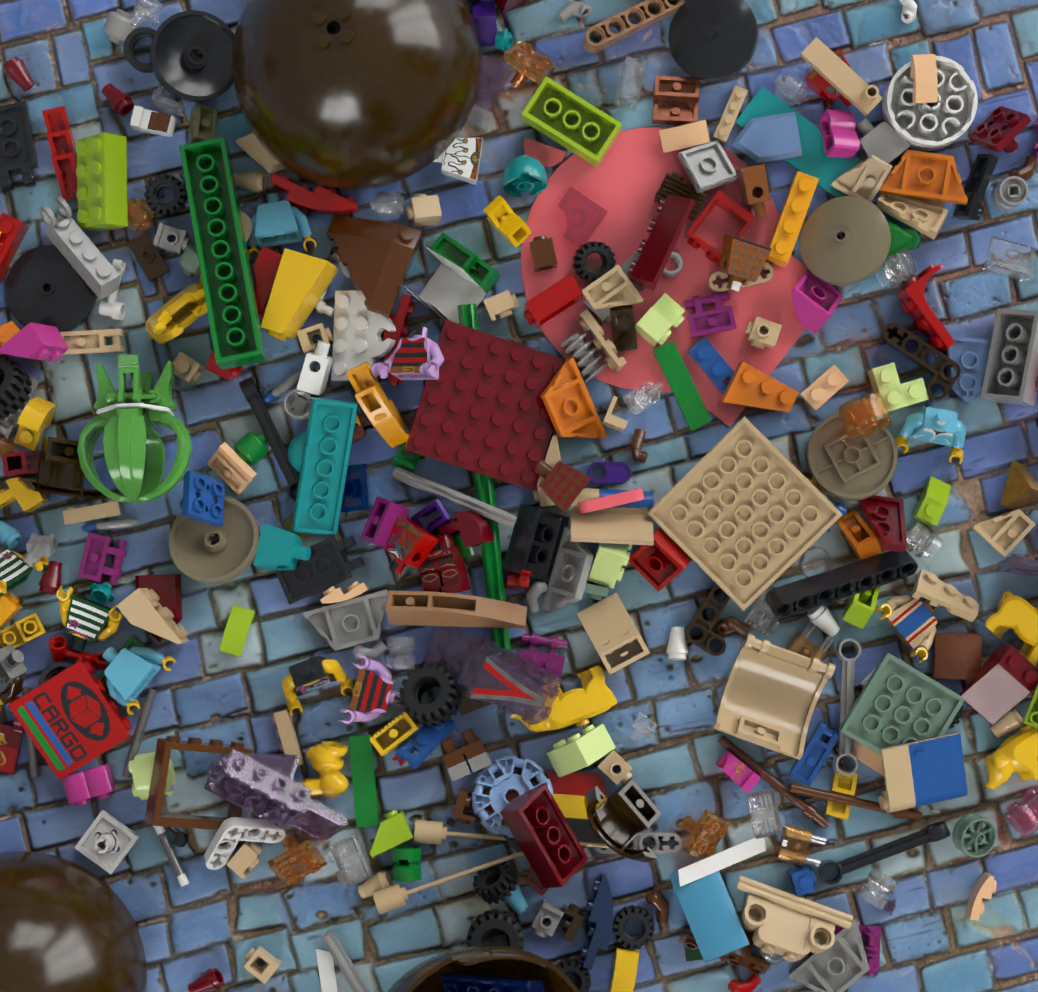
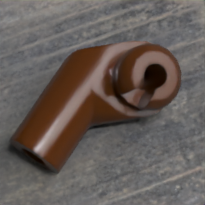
M649 892L646 896V901L657 909V922L668 923V900L660 892Z

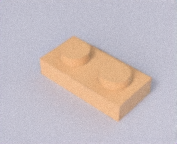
M834 364L807 387L800 396L816 411L849 380Z

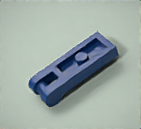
M704 337L687 353L723 395L727 386L722 381L727 377L731 380L734 371L707 338Z
M452 719L449 722L444 720L442 721L443 725L438 726L434 723V727H429L425 724L406 745L399 748L396 756L402 761L406 760L411 768L417 769L456 727L455 721ZM414 750L418 752L417 754H412Z
M821 720L806 744L801 759H797L789 775L810 786L838 741L839 730L836 728L833 730L828 727V723ZM823 734L829 737L826 743L819 740Z

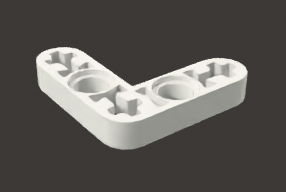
M240 817L227 818L222 822L204 854L207 868L211 870L222 868L227 863L239 841L280 842L286 835L283 824L272 820ZM224 842H229V843H227V844H225V845H219V844L224 843Z

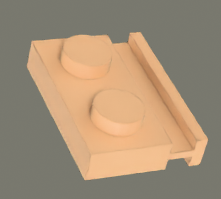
M224 442L218 447L219 449L213 454L207 465L239 496L245 491L257 473Z

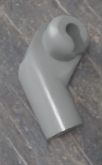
M572 1L560 10L557 15L562 22H565L571 16L588 17L591 14V7L585 2Z

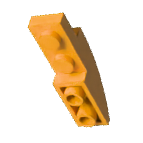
M366 361L348 370L346 375L356 391L354 396L379 434L392 448L406 442L410 432L392 399L388 400L377 378L373 376L368 362Z

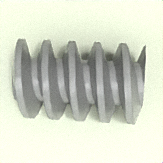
M586 332L576 333L560 346H568L565 351L566 354L574 353L572 357L575 361H578L576 364L578 369L584 368L580 373L581 376L589 375L585 381L588 382L604 371L607 362L600 364L599 361L603 356H594L597 350L596 347L589 349L592 340H583L587 335Z

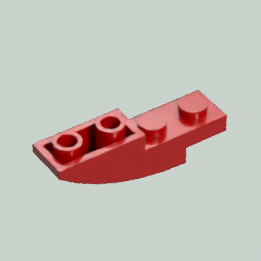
M273 173L269 180L272 186L288 193L285 199L291 205L300 209L328 215L354 214L360 210L358 204H356V199L348 195L342 197L336 194L337 190L324 185V187L317 185L313 193L311 187L303 183L297 185L292 182L293 179L283 173H280L279 176Z
M402 293L397 315L391 314L388 317L395 325L396 332L384 330L383 341L389 338L396 340L391 351L384 356V361L391 356L398 346L399 340L407 337L409 331L407 320L409 315H413L416 304L410 295ZM387 372L391 385L398 387L399 383H403L404 380Z

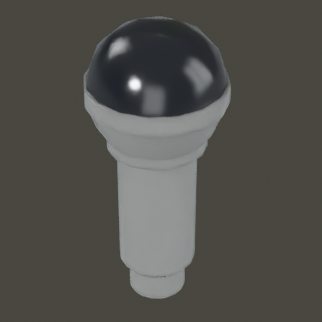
M333 247L330 250V257L338 263L344 276L349 279L352 273L348 265L343 266L337 255L338 247Z

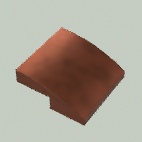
M655 75L652 124L684 125L697 122L700 80L693 77Z
M935 633L933 639L932 678L972 680L981 668L982 634Z

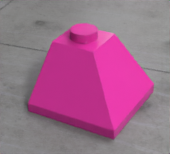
M809 269L791 291L797 321L814 334L828 320L844 297L831 285L818 279Z

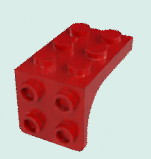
M933 263L918 274L920 279L917 280L916 277H913L900 287L902 292L896 296L901 302L900 307L904 313L910 314L914 319L913 324L920 333L923 332L927 337V343L938 351L943 352L956 342L931 310L925 299L924 290L928 279L944 267L942 263L938 266H935Z

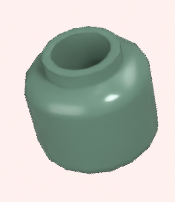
M196 243L189 244L179 258V263L183 267L182 272L192 278L194 275H201Z

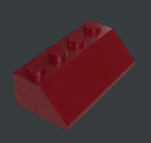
M668 194L666 200L661 199L656 211L660 212L657 220H651L647 229L650 235L647 241L642 239L637 250L640 253L638 261L633 260L628 269V273L631 274L630 281L654 291L695 204V200Z
M546 783L514 798L500 812L543 888L563 887L588 860L587 855Z

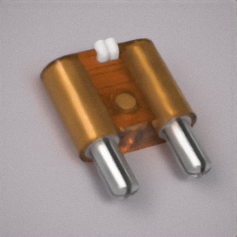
M809 622L801 633L798 632L785 649L811 659L813 657L818 658L822 662L827 655L825 653L834 640L827 636L819 647L807 639L816 627L813 623Z
M785 824L776 859L799 866L806 864L819 868L821 861L807 857L811 842L824 846L826 843L822 841H826V838L814 835L810 830Z

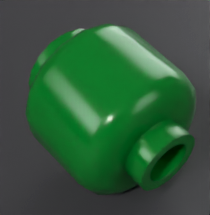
M248 432L235 443L234 448L235 452L247 464L255 465L268 453L266 446L268 442L260 433Z

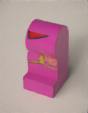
M728 750L716 763L728 777L747 793L761 779L759 775Z

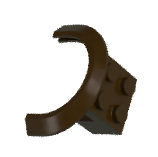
M49 436L43 437L37 480L19 478V482L26 489L87 499L101 500L107 498L98 490L83 489L85 475L80 467L77 451L79 441Z
M633 779L621 784L597 809L596 804L600 803L601 799L605 798V795L597 786L587 791L584 803L589 823L598 837L609 848L625 858L639 862H650L657 858L649 847L641 850L626 847L641 831L648 829L662 815Z

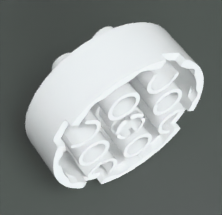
M935 56L938 100L933 102L934 107L930 108L926 103L912 102L914 79L910 78L911 61L896 72L885 89L882 99L884 121L911 145L909 148L919 151H935L945 148L955 142L969 128L975 117L978 105L975 84L961 65L946 57Z

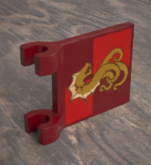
M16 717L14 718V725L0 723V772L15 775L24 733V728Z

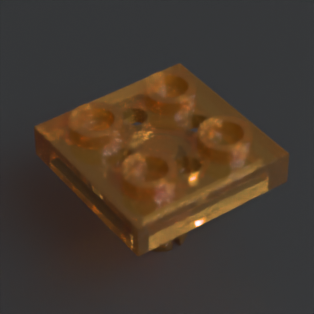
M521 41L505 51L501 58L517 69L510 83L518 89L524 87L528 78L539 85L546 76L552 75L557 67L550 58L545 55H539L530 44Z
M707 810L703 812L698 822L690 816H686L681 823V828L688 831L691 835L682 850L702 860L714 855L720 839L727 834L730 822Z
M289 836L282 841L286 852L268 861L270 869L287 886L299 882L304 876L318 872L321 867L327 865L325 857L309 840L298 845L295 836Z

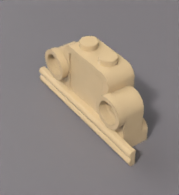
M739 876L736 889L745 892L740 922L747 930H754L753 943L761 948V951L764 953H776L783 956V959L796 962V960H801L809 952L820 954L828 950L835 941L834 931L836 925L846 929L851 927L853 916L744 876Z

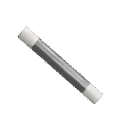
M153 826L180 886L183 887L189 884L164 826Z

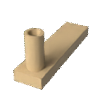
M817 37L800 54L809 65L865 116L883 99L879 95L877 86L868 85Z

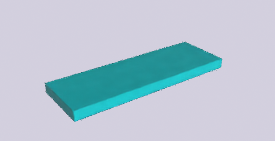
M762 86L735 121V124L743 129L748 121L753 118L795 112L802 156L783 160L797 171L818 178L817 186L833 198L848 196L831 186L834 179L863 161L855 155L852 158L826 156L820 129Z
M314 397L311 399L291 527L292 532L337 536L358 406L356 402Z

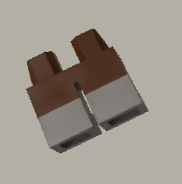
M472 728L460 733L465 744L458 748L453 737L441 742L444 752L442 757L452 782L471 774V769L475 772L492 764V760L481 738H477Z

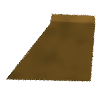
M1012 461L1000 504L1009 509H1016L1038 501V482L1026 466L1017 461Z

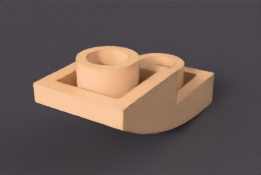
M935 54L911 55L910 78L914 79L912 102H937L938 79Z
M706 120L659 130L663 153L710 142Z
M358 581L346 588L348 590L346 594L341 587L335 589L332 586L322 593L324 597L320 601L322 603L342 602L355 598L370 589L365 582L359 584Z
M983 873L970 894L965 911V916L970 920L979 921L980 915H983L984 912L982 898L991 899L992 894L996 892L997 883L994 880V876L990 873Z

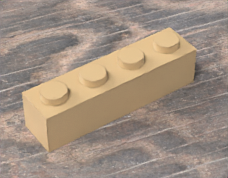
M735 85L714 133L713 140H718L725 145L748 90Z
M109 499L107 503L99 501L94 502V505L91 506L89 504H82L80 508H75V506L67 507L62 513L64 524L71 525L123 515L121 502Z
M288 709L273 713L272 720L278 729L276 734L281 739L280 748L285 753V765L292 768L304 764Z

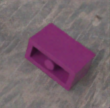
M377 496L360 538L385 548L397 517L401 516L407 519L410 509Z

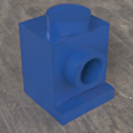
M810 865L787 870L793 892L797 896L815 892L814 887H816L817 881Z

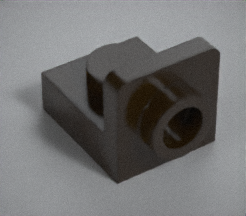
M570 903L569 906L566 904L562 906V911L572 916V918L566 919L561 930L564 931L563 938L572 942L584 919V914L581 913L582 909Z

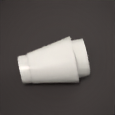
M821 605L812 608L808 612L809 621L830 637L837 634L840 630L827 606Z
M671 627L666 650L668 660H686L688 648L684 627Z

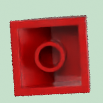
M661 527L653 533L654 545H641L628 560L658 592L692 561L686 552Z

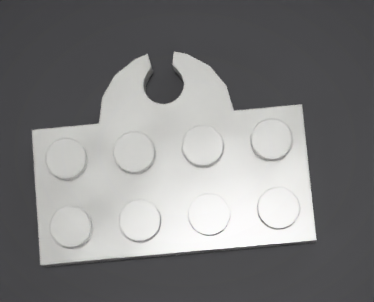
M335 291L331 381H350L346 375L348 370L366 361L372 367L376 363V358L387 355L395 345L396 340L387 338L385 341H382L381 334L384 330L396 332V327L392 320L367 310L364 304L366 298L362 291Z

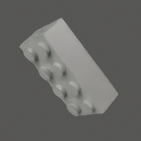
M998 308L981 397L991 402L1034 406L1038 389V311Z

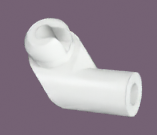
M899 0L903 5L901 20L907 24L913 22L916 17L917 4L914 0Z

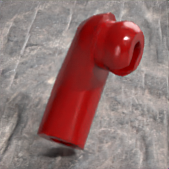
M753 973L746 982L739 983L735 979L731 980L728 984V989L731 992H753L762 979Z

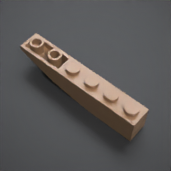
M389 591L386 613L389 625L525 629L527 607L490 598L456 593Z

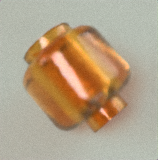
M133 197L127 201L128 226L133 231L142 229L145 232L154 224L152 221L155 215L154 210L149 208L150 206L142 198L135 199Z

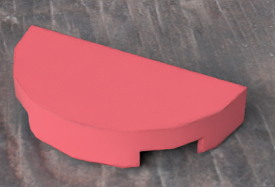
M524 137L523 148L525 155L540 161L544 168H550L562 162L567 152Z

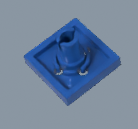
M187 471L184 475L183 499L180 501L182 516L215 527L222 526L224 519L225 482L193 471Z

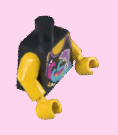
M315 656L288 667L289 674L283 678L281 683L287 700L286 705L291 716H293L292 710L295 708H299L300 713L303 711L300 701L297 699L298 696L335 682H340L341 694L346 696L347 688L351 689L352 692L354 691L353 680L346 678L347 675L339 662L335 659H327L321 656Z

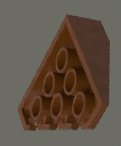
M334 215L328 228L327 236L330 241H335L338 247L336 253L343 266L348 265L352 273L350 278L357 291H362L365 296L364 304L367 310L390 317L402 288L400 285L403 286L419 247L421 231L396 223Z

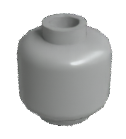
M116 9V12H109L103 27L104 32L109 35L108 40L121 45L122 41L125 42L126 37L136 28L137 23L133 19L134 16L120 9Z

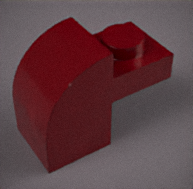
M41 450L1 453L5 477L14 478L37 474Z
M472 511L455 512L456 518L446 521L447 525L439 527L441 536L461 533L464 548L476 547L494 541L492 529L487 518Z

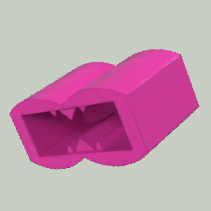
M826 109L819 119L826 156L852 158L860 148V140L855 132L856 120L852 112Z
M109 763L70 774L62 779L68 804L75 803L76 807L90 803L89 798L97 796L98 800L111 796L110 792L116 790Z

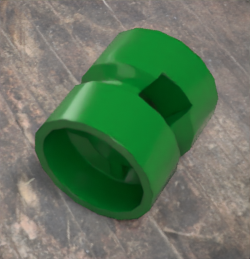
M399 845L392 848V861L395 862V865L392 866L393 881L411 882L422 879V866L418 864L422 859L421 846Z

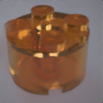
M880 392L864 395L865 398L860 400L855 398L838 408L841 421L849 439L858 437L861 433L863 437L872 435L876 432L875 428H884L892 424Z

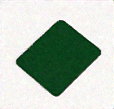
M684 945L686 961L703 960L699 949H690Z

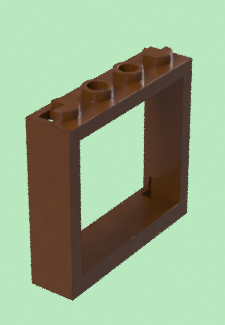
M173 735L167 736L166 739L158 738L145 822L152 826L218 830L222 822L227 818H241L252 749L244 747V743L231 741V744L227 745L223 744L222 740L210 739L209 743L202 742V739L188 737V741L180 740L179 736ZM171 749L237 755L228 817L161 813Z

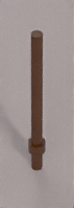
M723 735L719 739L718 743L802 811L801 814L806 818H811L823 829L829 825L830 822L817 812L816 807L811 803L807 804L795 793L789 792L788 787Z
M794 783L789 785V792L891 814L894 818L898 819L909 818L921 821L923 815L922 812L910 809L887 813L885 809H881L879 802Z

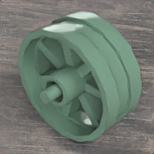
M976 813L966 814L954 826L952 833L953 843L956 848L970 857L979 858L988 854L994 847L997 839V830L994 824L983 816ZM983 822H984V823H985V827L981 829V826H982V824H983ZM972 844V849L966 850Z

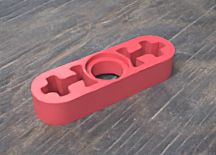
M638 488L578 502L580 514L640 501L645 498L643 489Z

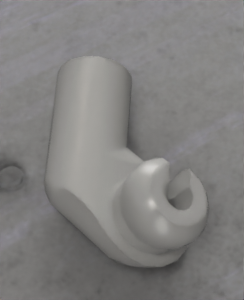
M544 581L532 583L526 592L529 613L540 611L538 598L542 593H546L548 589Z
M380 640L372 648H364V646L358 644L353 648L355 658L360 661L361 658L356 653L375 660L388 648Z

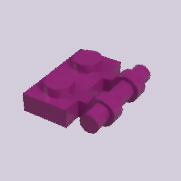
M728 291L723 293L712 292V295L704 297L698 295L684 301L685 309L694 308L696 313L687 316L692 338L737 328L732 306L723 308L722 302L730 300ZM714 304L715 310L703 312L702 306Z
M88 532L78 577L102 582L103 574L110 575L108 583L117 585L118 578L121 577L123 571L120 570L123 557H126L127 550H125L127 541L118 539L117 548L110 547L111 537ZM108 554L115 555L112 568L106 567Z
M533 632L532 635L523 633L521 642L530 643L529 650L520 649L517 672L561 679L565 656L556 655L557 648L566 649L567 640H561L557 636H552V638L539 636V633ZM537 645L550 647V652L536 651Z

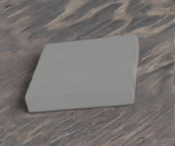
M718 140L679 152L677 156L697 193L736 181L738 178L734 167Z

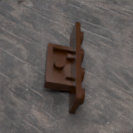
M744 930L750 944L720 958L727 960L731 965H741L749 968V971L752 973L765 974L770 968L771 963L750 955L753 945V933ZM684 931L679 942L684 943L687 948L699 949L693 933Z

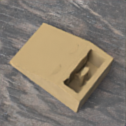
M138 588L117 605L130 624L178 645L189 642L186 637L188 632L181 624L176 625L172 620L174 617L173 613L166 606L163 608L158 602L160 598L153 589Z
M616 592L576 613L609 675L650 653Z

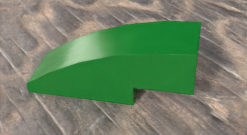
M443 232L430 248L462 268L486 293L489 292L500 277L496 269Z

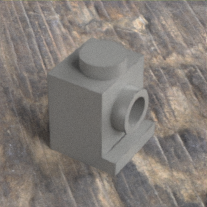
M159 223L153 245L159 249L182 255L185 248L190 244L191 238H189V234L184 230ZM171 235L176 236V240L174 242H169V238Z
M543 899L531 923V927L535 928L533 932L543 938H546L547 935L552 937L564 915L562 908ZM544 918H549L551 923L544 925L542 921Z

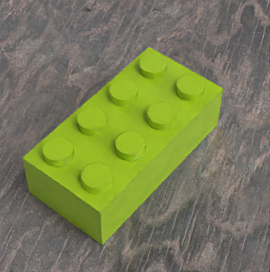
M547 76L521 114L523 122L598 168L622 131V123Z
M103 132L78 139L76 146L78 226L82 230L99 233L128 227L126 136Z

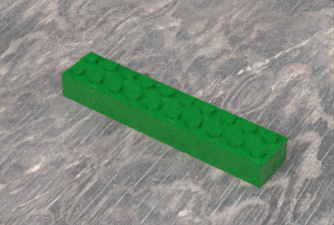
M224 137L180 145L216 363L221 370L267 361L229 146Z

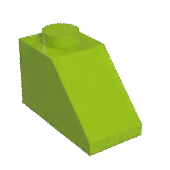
M930 476L911 517L929 526H937L947 506L951 485Z
M880 586L849 596L842 620L863 629L874 613Z
M394 809L384 814L385 819L380 823L370 851L371 857L414 837L413 830L403 810L397 812Z

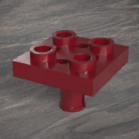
M999 106L968 137L973 144L996 152L1004 149L1005 153H1012L1018 148V143L1014 138L1031 122L1028 114Z

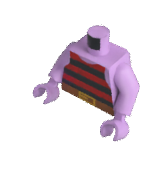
M416 326L413 338H401L391 356L383 363H375L371 367V371L374 377L379 375L382 379L387 378V372H390V374L401 380H438L439 367L444 362V357L438 344L427 338L428 328Z
M356 653V655L361 658V661L358 664L352 662V665L357 667L359 671L349 710L340 709L339 711L346 713V718L339 720V722L346 724L351 722H367L380 718L383 713L387 712L389 704L401 707L403 705L400 701L402 695L398 691L393 690L395 681L392 679L391 673L381 662L367 658L360 653Z

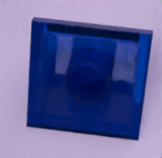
M357 464L348 466L340 513L372 510L369 465Z

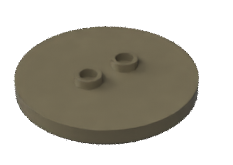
M843 411L827 417L815 428L808 441L806 462L811 477L824 492L838 499L858 501L874 496L890 482L897 467L898 450L892 433L879 419L860 411Z

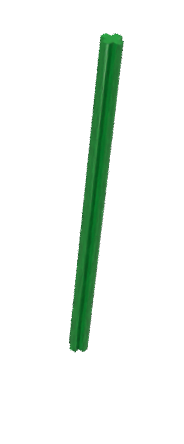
M476 304L458 305L459 324L479 330ZM474 473L477 500L496 507L494 479ZM487 518L492 529L494 541L481 545L486 597L506 602L498 522ZM490 628L493 662L497 666L512 664L509 628Z

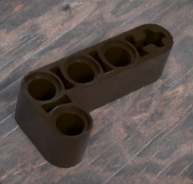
M890 323L884 327L882 339L888 346L934 376L926 387V391L930 401H941L959 378L961 373L960 366L901 325ZM896 330V336L902 339L903 335L906 336L901 346L897 345L900 340L896 337L888 338L889 333L887 331L892 332ZM913 341L917 344L918 350L916 352H908L905 344ZM933 354L937 359L936 364L928 365L924 360L925 355ZM945 367H952L955 369L956 375L953 378H948L944 375L943 370ZM934 385L940 386L942 388V395L939 397L933 396L930 388Z
M715 582L685 629V636L689 642L708 654L719 656L725 652L726 642L721 636L711 631L729 602L730 597L725 593V598L722 601H717L714 598V591L720 587ZM709 607L713 611V617L710 620H704L702 611ZM694 627H699L701 630V637L697 640H693L690 637V630ZM713 639H718L721 643L720 649L716 652L711 651L709 648V644Z

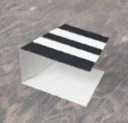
M426 247L441 262V265L419 296L405 287L403 288L414 299L444 320L459 324L457 306L476 304L477 308L486 293L462 268Z

